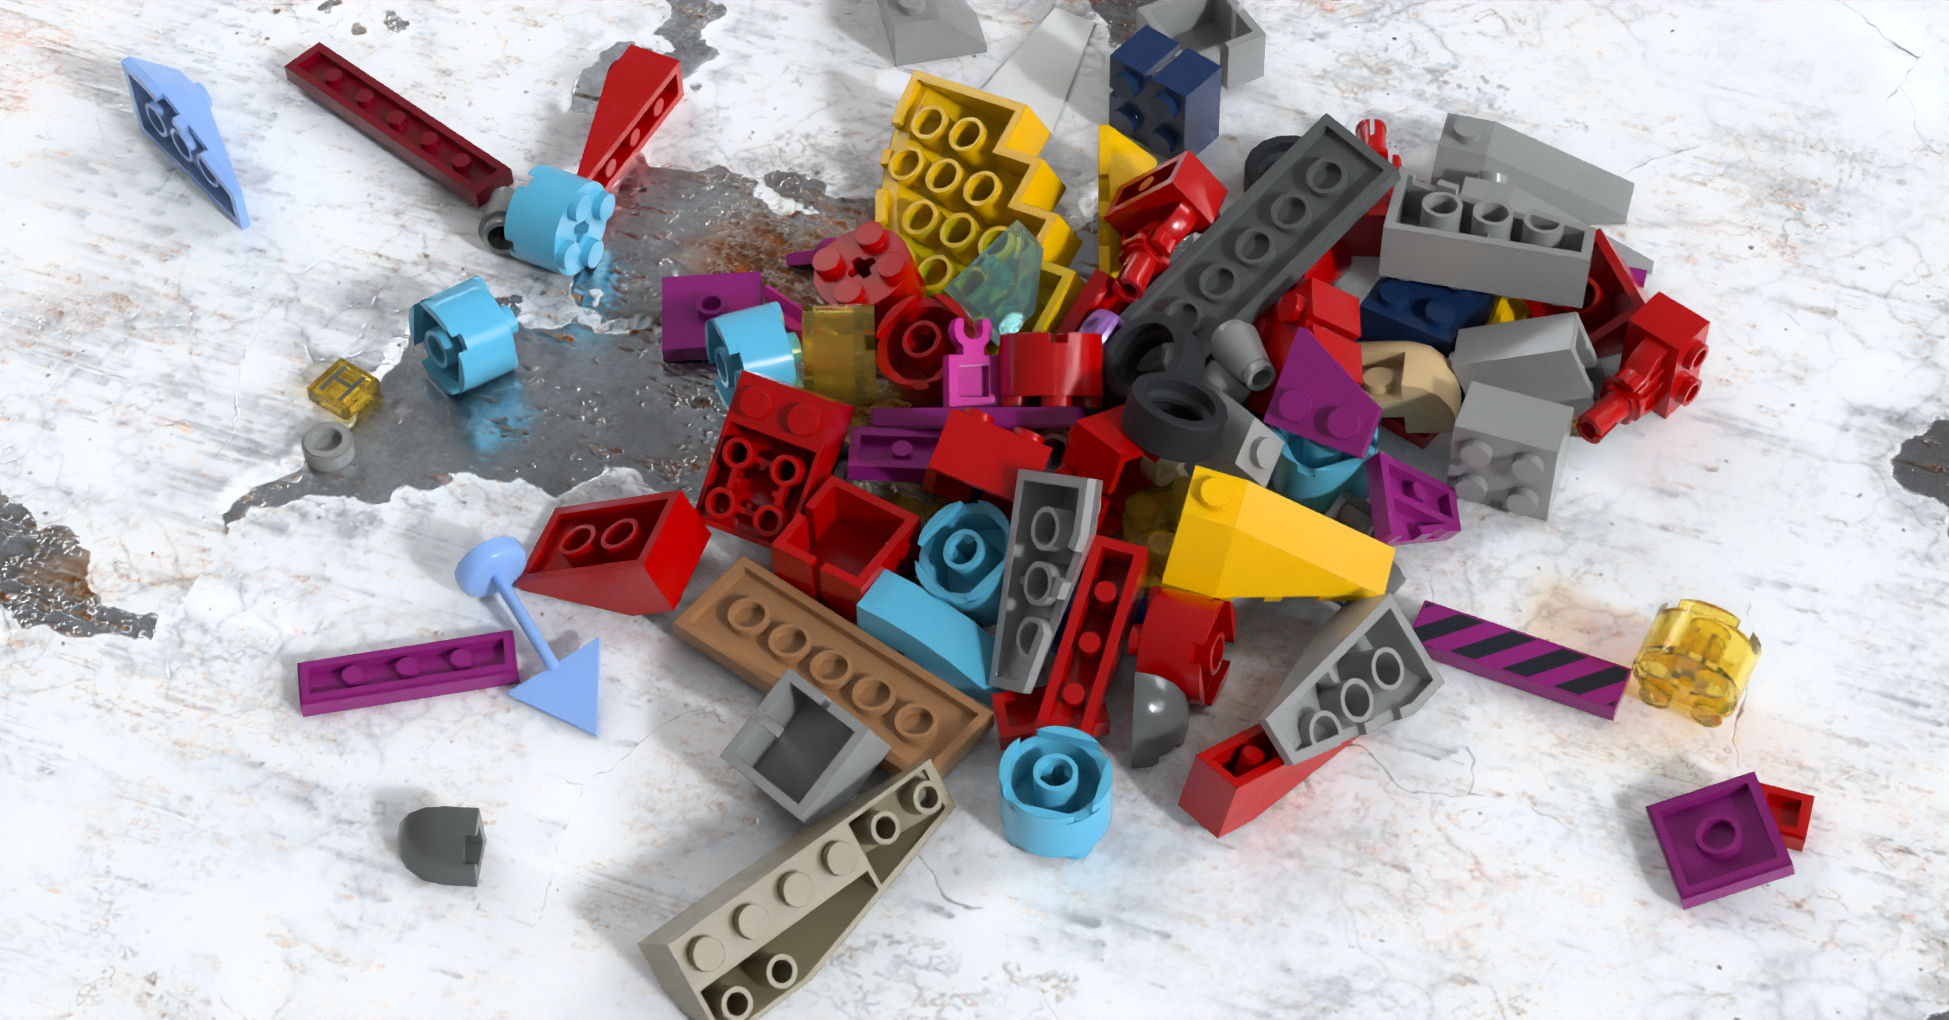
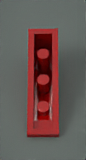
M631 44L619 60L612 62L607 72L579 165L578 176L600 183L606 192L612 188L684 96L680 60Z
M1095 535L1031 737L1036 736V729L1047 726L1071 727L1083 731L1092 737L1131 629L1136 620L1150 575L1151 563L1147 547Z
M1258 723L1196 754L1177 805L1218 839L1257 818L1359 736L1301 763L1286 766L1264 729Z

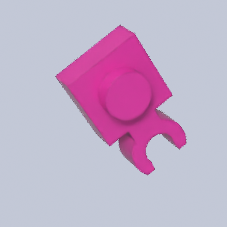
M963 318L951 320L948 333L951 342L957 347V355L943 356V408L999 407V355H984V346L989 342L992 335L990 320H977V334L974 339H970L965 335Z

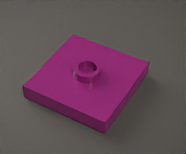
M761 271L662 277L663 362L708 359L705 343L706 322L719 315L762 305Z
M1755 771L1646 806L1648 818L1684 910L1795 874L1793 863Z

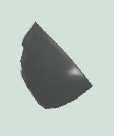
M1135 672L1131 769L1153 767L1159 764L1160 756L1171 752L1175 747L1180 748L1184 744L1189 727V704L1186 694L1173 682L1157 675Z
M425 807L409 813L399 823L397 837L398 853L410 872L420 879L432 883L477 887L487 841L479 808Z

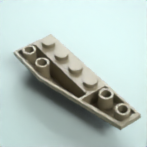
M923 759L774 848L637 944L665 993L693 1020H758L817 975L952 813L956 805L931 759Z

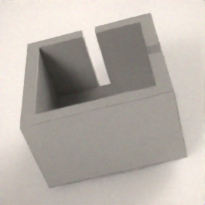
M1158 0L1136 10V33L1145 25H1148L1180 43V51L1154 72L1155 75L1188 47L1222 66L1221 85L1226 90L1264 76L1266 34L1245 9L1239 11L1240 3L1237 0Z
M1471 381L1454 425L1447 485L1455 488L1456 497L1465 501L1491 506L1492 501L1495 500L1502 502V510L1547 522L1564 473L1574 407Z
M788 668L758 706L760 710L784 728L781 735L776 737L750 716L719 757L807 826H811L849 803L892 747L795 671Z

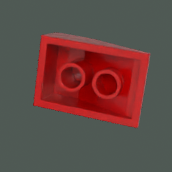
M682 490L558 507L554 509L527 560L523 573L515 583L523 591L630 616L675 611L712 534Z

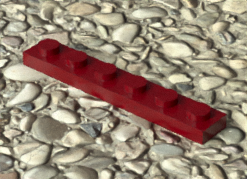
M318 42L284 66L288 81L478 209L489 202L491 194L496 188L509 187L514 183L511 168L321 42Z

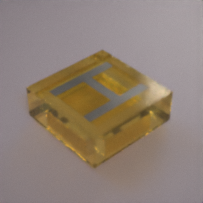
M341 357L307 387L310 401L345 421L353 417L381 391L377 377Z

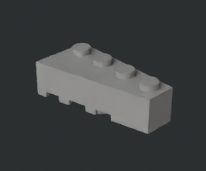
M1399 167L1401 179L1394 186L1383 226L1378 275L1397 278L1402 281H1416L1447 286L1456 290L1465 289L1496 294L1505 298L1514 297L1545 302L1554 306L1582 308L1596 233L1595 228L1536 209L1522 214L1513 211L1506 204L1507 200L1488 194L1485 200L1481 201L1459 194V185L1440 179L1436 186L1416 180L1417 171Z

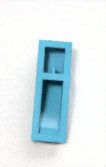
M884 569L856 605L857 622L860 629L887 646L904 653L905 657L967 696L992 707L993 693L1010 691L989 686L995 638L957 609L917 584Z

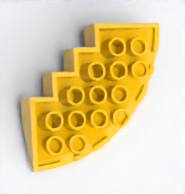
M914 70L891 121L895 129L889 149H883L880 165L884 170L881 189H876L875 222H879L883 228L895 232L904 240L925 281L927 288L926 297H934L932 294L934 293L943 294L954 299L976 325L977 320H990L992 335L988 345L991 355H999L1000 335L1023 332H1051V334H1055L1086 283L1076 271L1068 269L1082 241L1059 214L1053 213L1067 187L1043 159L1038 158L1051 133L1026 104Z

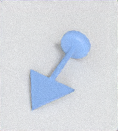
M502 536L492 538L477 545L458 563L454 572L455 581L460 589L471 597L482 598L500 593L547 668L508 691L506 695L598 737L600 637L558 661L511 587L523 573L527 564L526 552L521 543L515 537Z

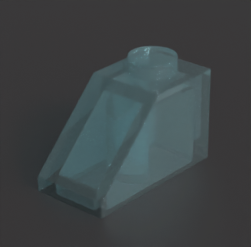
M1017 219L944 289L952 299L959 303L976 324L977 320L980 319L990 320L992 325L990 339L998 347L1000 345V335L1016 333L1023 323L1035 313L1044 248Z

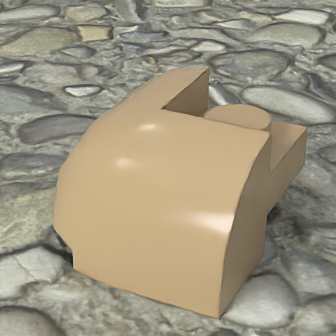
M1413 341L1357 342L1361 345L1363 384L1360 387L1367 391L1383 409L1381 417H1404L1406 433L1453 432L1461 409L1462 398L1460 384L1451 367L1452 364L1449 358L1432 346Z

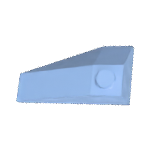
M130 56L121 60L140 130L242 230L250 227L251 224L243 194L210 109L212 107V100L205 87L200 82L193 83L179 69Z

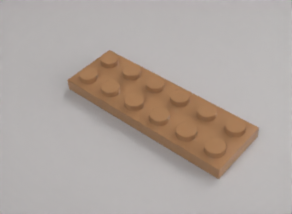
M744 555L673 621L675 636L766 695L785 671L791 668L892 747L878 765L879 768L892 776L899 774L923 759L930 758L939 776L943 779L994 726L993 711Z

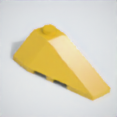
M1099 124V269L1117 278L1123 266L1118 258L1122 251L1121 235L1104 219V216L1120 185L1156 167L1157 159L1109 124Z
M1195 465L1160 586L1217 597L1230 602L1232 598L1263 597V602L1282 601L1283 597H1314L1317 601H1354L1385 594L1396 549L1251 481Z

